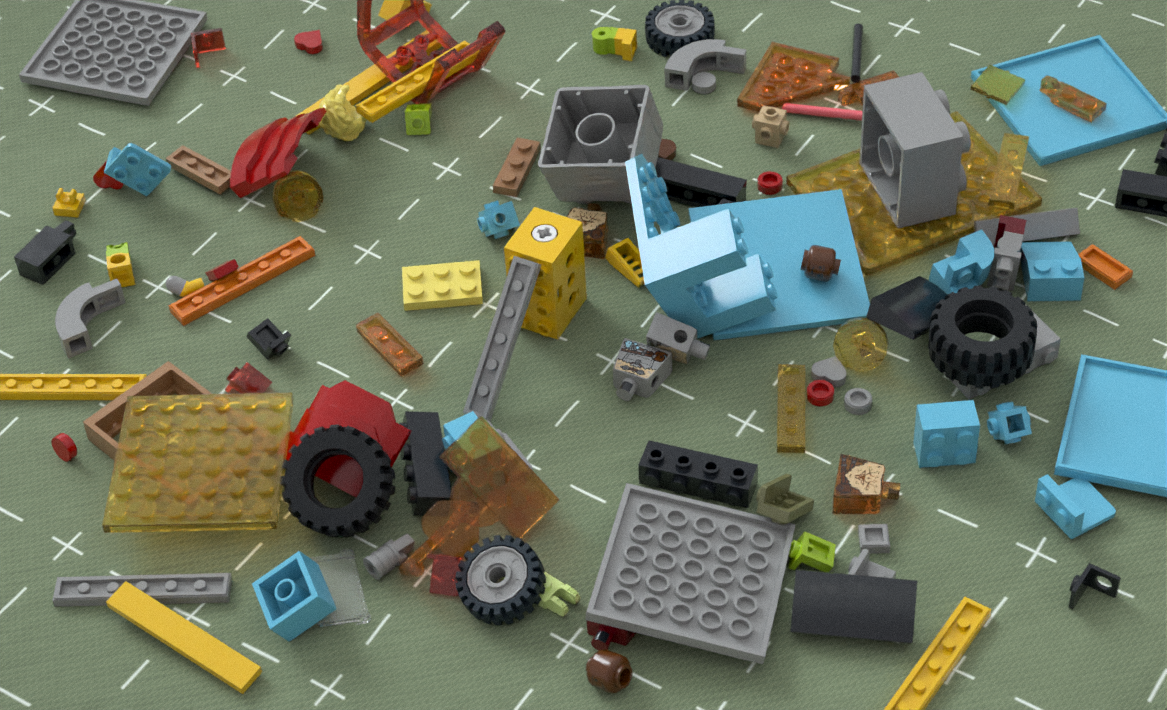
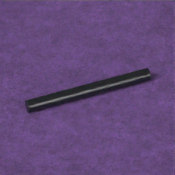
M859 23L854 25L851 67V81L853 83H858L861 80L863 25Z

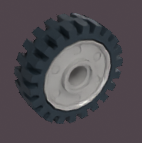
M670 0V4H667L665 1L661 3V7L656 5L654 10H650L646 16V42L651 50L654 49V52L657 54L661 52L663 57H667L668 54L671 57L678 49L690 43L714 39L715 24L713 14L709 11V8L706 6L702 7V4L699 2L694 5L692 0H689L688 3H685V0H679V3H676L675 0Z
M495 535L494 541H491L487 537L482 540L483 546L480 547L476 543L472 546L474 549L473 553L467 551L464 554L465 562L460 560L458 564L460 571H456L455 576L458 581L455 583L456 589L465 607L478 620L481 619L487 624H491L492 621L495 625H502V621H505L507 625L514 623V617L519 621L525 618L523 612L527 611L530 614L534 610L532 604L538 605L541 598L539 594H544L545 592L543 584L546 583L545 570L538 555L522 539H514L510 535H505L503 539L500 535ZM505 577L502 582L496 583L500 578Z

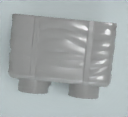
M649 86L565 87L558 89L555 93L538 161V166L555 196L560 201L577 202L579 204H588L593 201H624L632 203L625 162L643 154L647 162H652L654 167H656L663 133V122Z

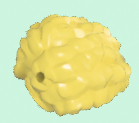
M336 85L334 89L325 95L324 100L319 104L318 109L324 107L327 110L319 125L327 135H331L333 138L353 141L364 130L367 119L357 113L356 107L351 106L350 101L346 99L349 86Z

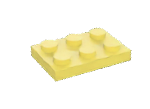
M480 260L402 267L404 311L483 304Z

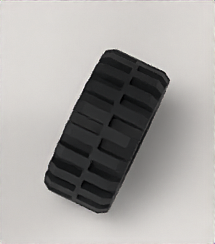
M982 285L974 286L972 289L964 287L959 289L957 293L952 292L945 296V299L939 301L935 306V310L932 311L928 342L929 356L941 373L945 372V376L951 381L957 380L960 385L966 387L973 385L976 389H983V386H990V389L998 388L1003 383L1008 385L1014 382L1015 378L1018 379L1023 376L1032 364L1037 337V320L1028 305L1025 306V302L1018 296L1016 298L1013 297V294L1007 290L1002 292L997 287L982 288ZM982 332L994 335L1000 339L995 341H978L965 335Z
M330 425V428L322 426L314 429L315 433L312 435L306 433L300 438L302 442L298 447L293 444L288 451L292 453L289 461L284 459L282 468L286 470L285 476H280V485L284 486L285 489L281 494L284 502L289 504V512L305 527L329 537H352L354 533H364L369 530V525L372 523L377 524L382 519L380 515L384 509L388 511L391 505L388 502L390 495L395 493V486L392 485V479H395V471L390 466L392 461L389 455L384 452L383 447L373 438L350 426ZM336 455L352 457L359 463L363 471V485L360 493L355 500L342 508H330L323 505L317 499L314 492V478L317 470L327 459Z

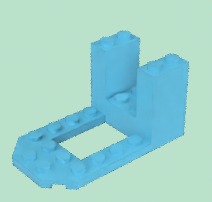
M643 154L627 160L625 164L644 283L667 316L697 329V338H701L776 311L774 299H777L778 296L773 283L770 281V278H773L771 266L768 262L764 263L759 254L745 258V255L748 254V248L744 239L741 238L744 228L740 218H735L731 211L726 209L678 227L680 226V220L677 213L673 211L667 197L665 181L662 177L658 178L653 163H648ZM654 222H657L660 226V235L658 234L657 229L654 227Z

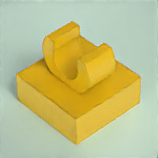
M59 188L56 194V202L52 208L54 216L78 218L86 202L84 194L77 193L75 189H72L71 192H63V188Z

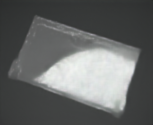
M344 549L340 550L338 554L311 557L310 559L319 565L337 608L320 620L318 626L325 627L356 622L358 625L370 622L371 615L367 609L355 562L354 550Z

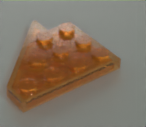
M772 42L737 98V106L760 112L763 105L776 108L783 106L785 103H794L849 87L851 77L835 73L839 66L838 57Z

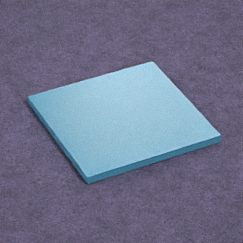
M1100 35L971 71V79L1039 166L1167 128V112Z
M842 189L689 208L690 223L729 209L735 218L739 217L744 228L741 238L744 239L748 248V254L745 255V258L759 254L764 263L768 262L773 272V278H770V281L773 283L778 296L777 299H774L776 311L712 333L713 340L870 321L866 318L870 303ZM812 245L833 248L836 251V259H841L838 275L832 274L828 282L806 278L804 271L800 270L804 250H809Z
M1081 354L1054 475L1167 497V370Z

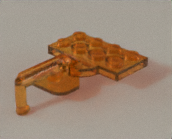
M483 416L477 418L439 456L457 475L458 479L452 486L450 501H438L423 516L421 526L428 538L401 564L399 571L404 576H421L425 569L423 562L437 548L450 559L458 560L464 558V554L467 551L470 552L473 549L472 546L479 542V528L491 526L497 521L515 539H522L559 501L558 497Z

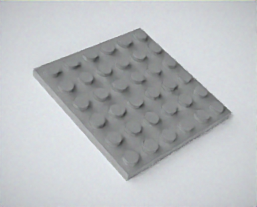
M75 0L19 74L20 80L23 83L149 106L208 20L207 13L139 0Z
M626 483L586 611L585 620L763 664L796 524H777L768 517Z

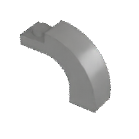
M720 39L701 40L685 45L672 54L665 66V87L688 91L692 77L695 74L710 70L744 74L746 70V49L726 47V40Z
M118 279L92 288L89 282L72 291L60 304L55 317V325L62 349L68 359L93 349L86 328L92 318L126 303Z

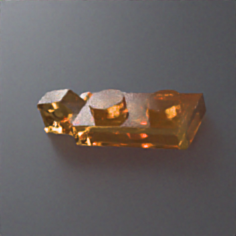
M893 70L859 81L858 83L850 84L838 90V101L842 106L855 102L863 105L864 85L899 78V76Z
M1048 75L1041 79L1040 92L1051 98V103L1089 122H1092L1106 110L1107 103L1062 81L1059 82L1057 78Z

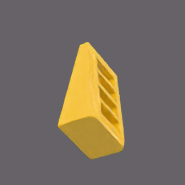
M629 238L607 249L605 258L615 269L635 286L640 287L645 284L644 277L640 278L638 276L643 273L639 249ZM637 266L640 267V269L636 271L633 270V268Z

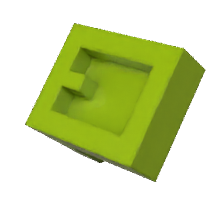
M431 103L407 104L405 109L407 135L431 133Z
M804 532L797 541L793 540L791 542L788 568L795 570L802 562L823 572H829L833 568L836 544Z

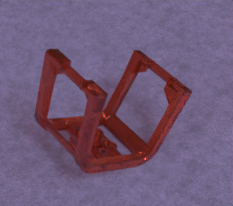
M357 0V37L359 44L368 58L393 83L458 45L430 16L424 6V0H410L411 6L372 30V0ZM417 20L429 32L426 35H417L414 41L406 46H399L396 54L388 59L376 47ZM496 21L480 31L477 40L460 51L454 48L436 59L431 76L423 92L411 99V101L415 104L430 103L438 93L467 74L484 68L504 36L505 28ZM435 40L445 48L441 51H432L430 56L426 52L428 45ZM480 50L473 63L446 78L453 66ZM410 58H412L414 62L412 69L403 75L395 65L406 66Z

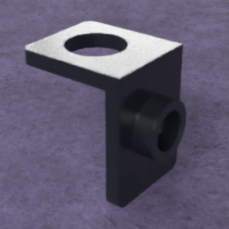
M1089 563L1082 575H1076L1071 583L1069 608L1074 609L1088 586L1115 598L1118 594L1121 578ZM1100 576L1108 579L1112 586L1102 585L1097 577Z

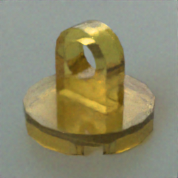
M858 317L849 319L840 326L835 334L833 348L835 356L843 366L858 372L873 370L882 363L887 355L889 342L887 334L880 324L867 318Z

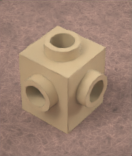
M762 106L759 114L754 115L752 129H755V143L779 148L789 130L790 123L786 121L787 110Z

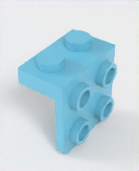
M129 143L122 151L114 147L109 152L104 173L139 193L148 196L171 172L172 166L141 147Z
M1048 474L1038 479L1035 502L1071 540L1115 517L1116 509L1087 480L1073 478L1058 485Z

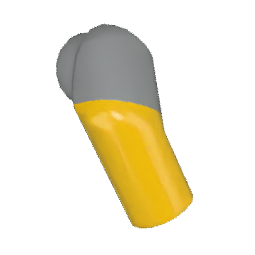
M171 276L166 280V287L170 292L180 297H185L204 287L202 278L188 282L178 276Z

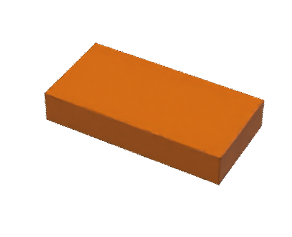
M1093 244L1078 254L1081 258L1082 268L1114 290L1132 278L1133 270Z

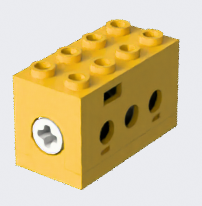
M534 207L504 247L506 276L514 256L541 264L521 328L558 340L587 299L583 225L581 221Z

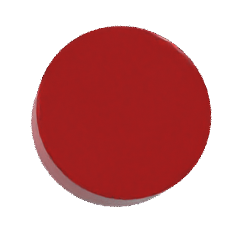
M768 171L758 176L757 188L761 193L774 195L782 190L783 179L780 174Z
M825 380L811 382L807 386V400L815 406L829 405L834 400L833 385Z
M60 433L52 438V447L63 461L68 462L77 456V447L67 434Z

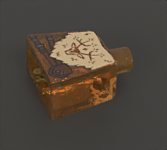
M596 203L588 204L586 209L572 208L566 217L582 222L584 256L605 259L608 238V214L603 212L602 208Z
M840 454L833 495L832 514H877L880 512L882 498L899 500L901 483L884 481L885 466L883 464Z

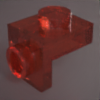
M246 362L241 369L235 367L226 378L230 383L225 388V391L229 393L234 388L255 404L272 384V381Z

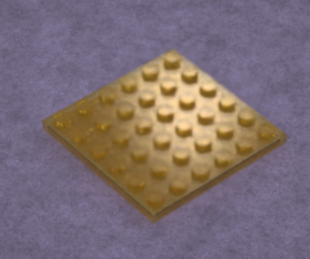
M292 392L127 396L102 523L104 533L277 529L282 493L280 476H284L285 469L282 468V465L287 455L294 401Z

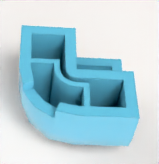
M983 230L960 238L955 255L932 265L929 281L941 288L947 295L952 292L957 293L959 289L964 287L972 289L974 286L982 285L987 279L994 260V247Z

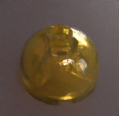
M301 170L290 171L288 175L278 179L272 191L274 207L279 215L283 218L292 219L294 222L306 221L315 216L324 200L321 185L310 173Z

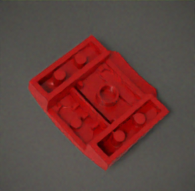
M323 107L313 110L308 114H299L289 120L286 117L280 118L250 134L239 147L232 164L230 188L239 198H242L288 175L298 159L293 152L298 147L302 134L317 127L327 110Z
M344 380L330 388L324 385L321 386L310 408H307L295 431L289 432L277 456L289 461L292 453L288 451L293 444L297 447L302 442L300 438L306 433L312 435L315 433L314 429L322 426L330 428V425H341L342 427L350 426L356 428L377 441L383 447L384 452L389 455L392 461L390 463L392 468L412 431L396 422L391 403ZM336 455L327 459L319 467L315 475L355 498L360 493L363 485L361 466L355 459L346 455Z

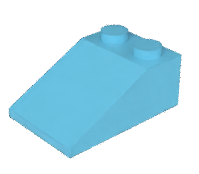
M1022 242L1020 261L1027 301L1081 300L1084 273L1081 258L1071 242Z

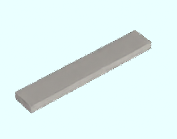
M516 256L513 257L463 413L468 414L473 411L479 419L491 421L541 264Z
M231 573L57 577L52 601L54 607L107 605L106 601L127 581L161 604L229 603L232 576Z

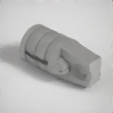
M408 533L396 541L389 540L382 547H379L363 559L366 570L374 579H381L383 575H386L408 559L407 554L414 549L415 541Z

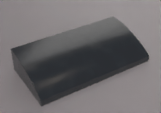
M918 276L873 297L866 318L914 340L930 331L932 311L935 310V306L939 301L945 299L947 294L934 283Z
M796 569L790 632L913 643L917 580Z

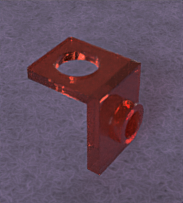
M222 28L190 33L196 68L200 67L198 53L226 49Z
M428 553L427 558L433 559L429 592L459 596L455 584L458 581L455 576L456 571H460L458 564L460 560H464V557Z

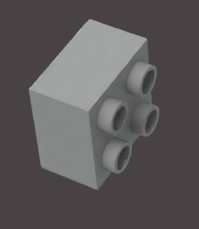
M922 72L864 85L859 164L897 228L955 215L958 192L964 191L967 186L966 174L961 164L962 153L970 151L971 139L965 123L962 121L955 123L951 118L949 102L945 92L942 89L934 91Z

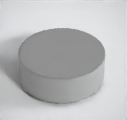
M700 72L692 77V89L695 92L708 94L715 90L716 78L713 74Z
M862 388L851 389L845 394L844 407L851 414H866L872 407V395Z

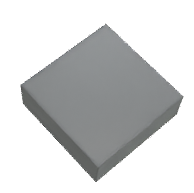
M887 524L858 525L860 554L864 548L869 550L870 554L890 553Z

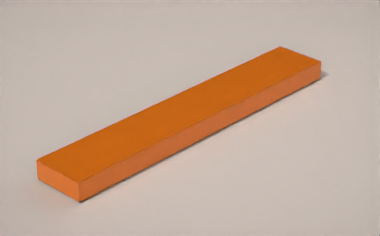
M299 236L168 305L169 310L185 326L314 257V248Z

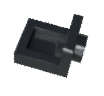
M267 318L249 331L246 337L268 360L274 355L277 357L282 355L289 348L288 342L291 334L288 331L282 334Z

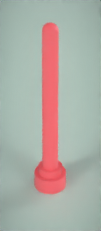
M785 103L782 106L783 110H787V113L862 121V111L791 103Z

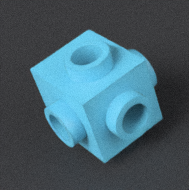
M497 200L485 204V210L478 212L479 218H477V223L482 233L485 232L486 237L494 235V238L497 239L509 235L508 229L520 226L512 201L500 205Z
M1005 402L996 405L997 410L988 412L987 427L994 439L1004 440L1005 444L1021 441V436L1032 434L1030 416L1026 406H1015L1013 402Z

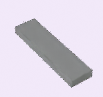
M1077 208L1009 216L1027 220L1022 241L1080 234ZM1000 217L974 221L975 232L983 230L992 245H994Z

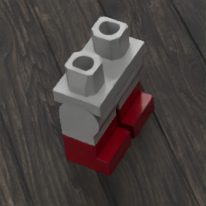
M1000 215L994 243V260L987 286L997 287L1002 292L1004 290H1014L1021 258L1020 249L1027 220Z

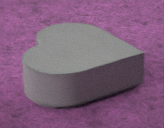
M837 356L818 361L812 365L811 376L814 381L825 380L830 382L833 387H840L846 382V370Z

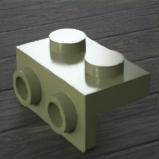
M786 473L759 488L756 496V501L758 502L756 513L770 517L777 524H788L812 511L814 499L789 491L792 475Z

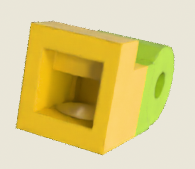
M616 27L596 28L592 31L593 50L600 55H622V60L632 61L638 47L637 32L633 29Z
M128 243L107 245L106 260L110 281L118 279L121 287L135 285Z

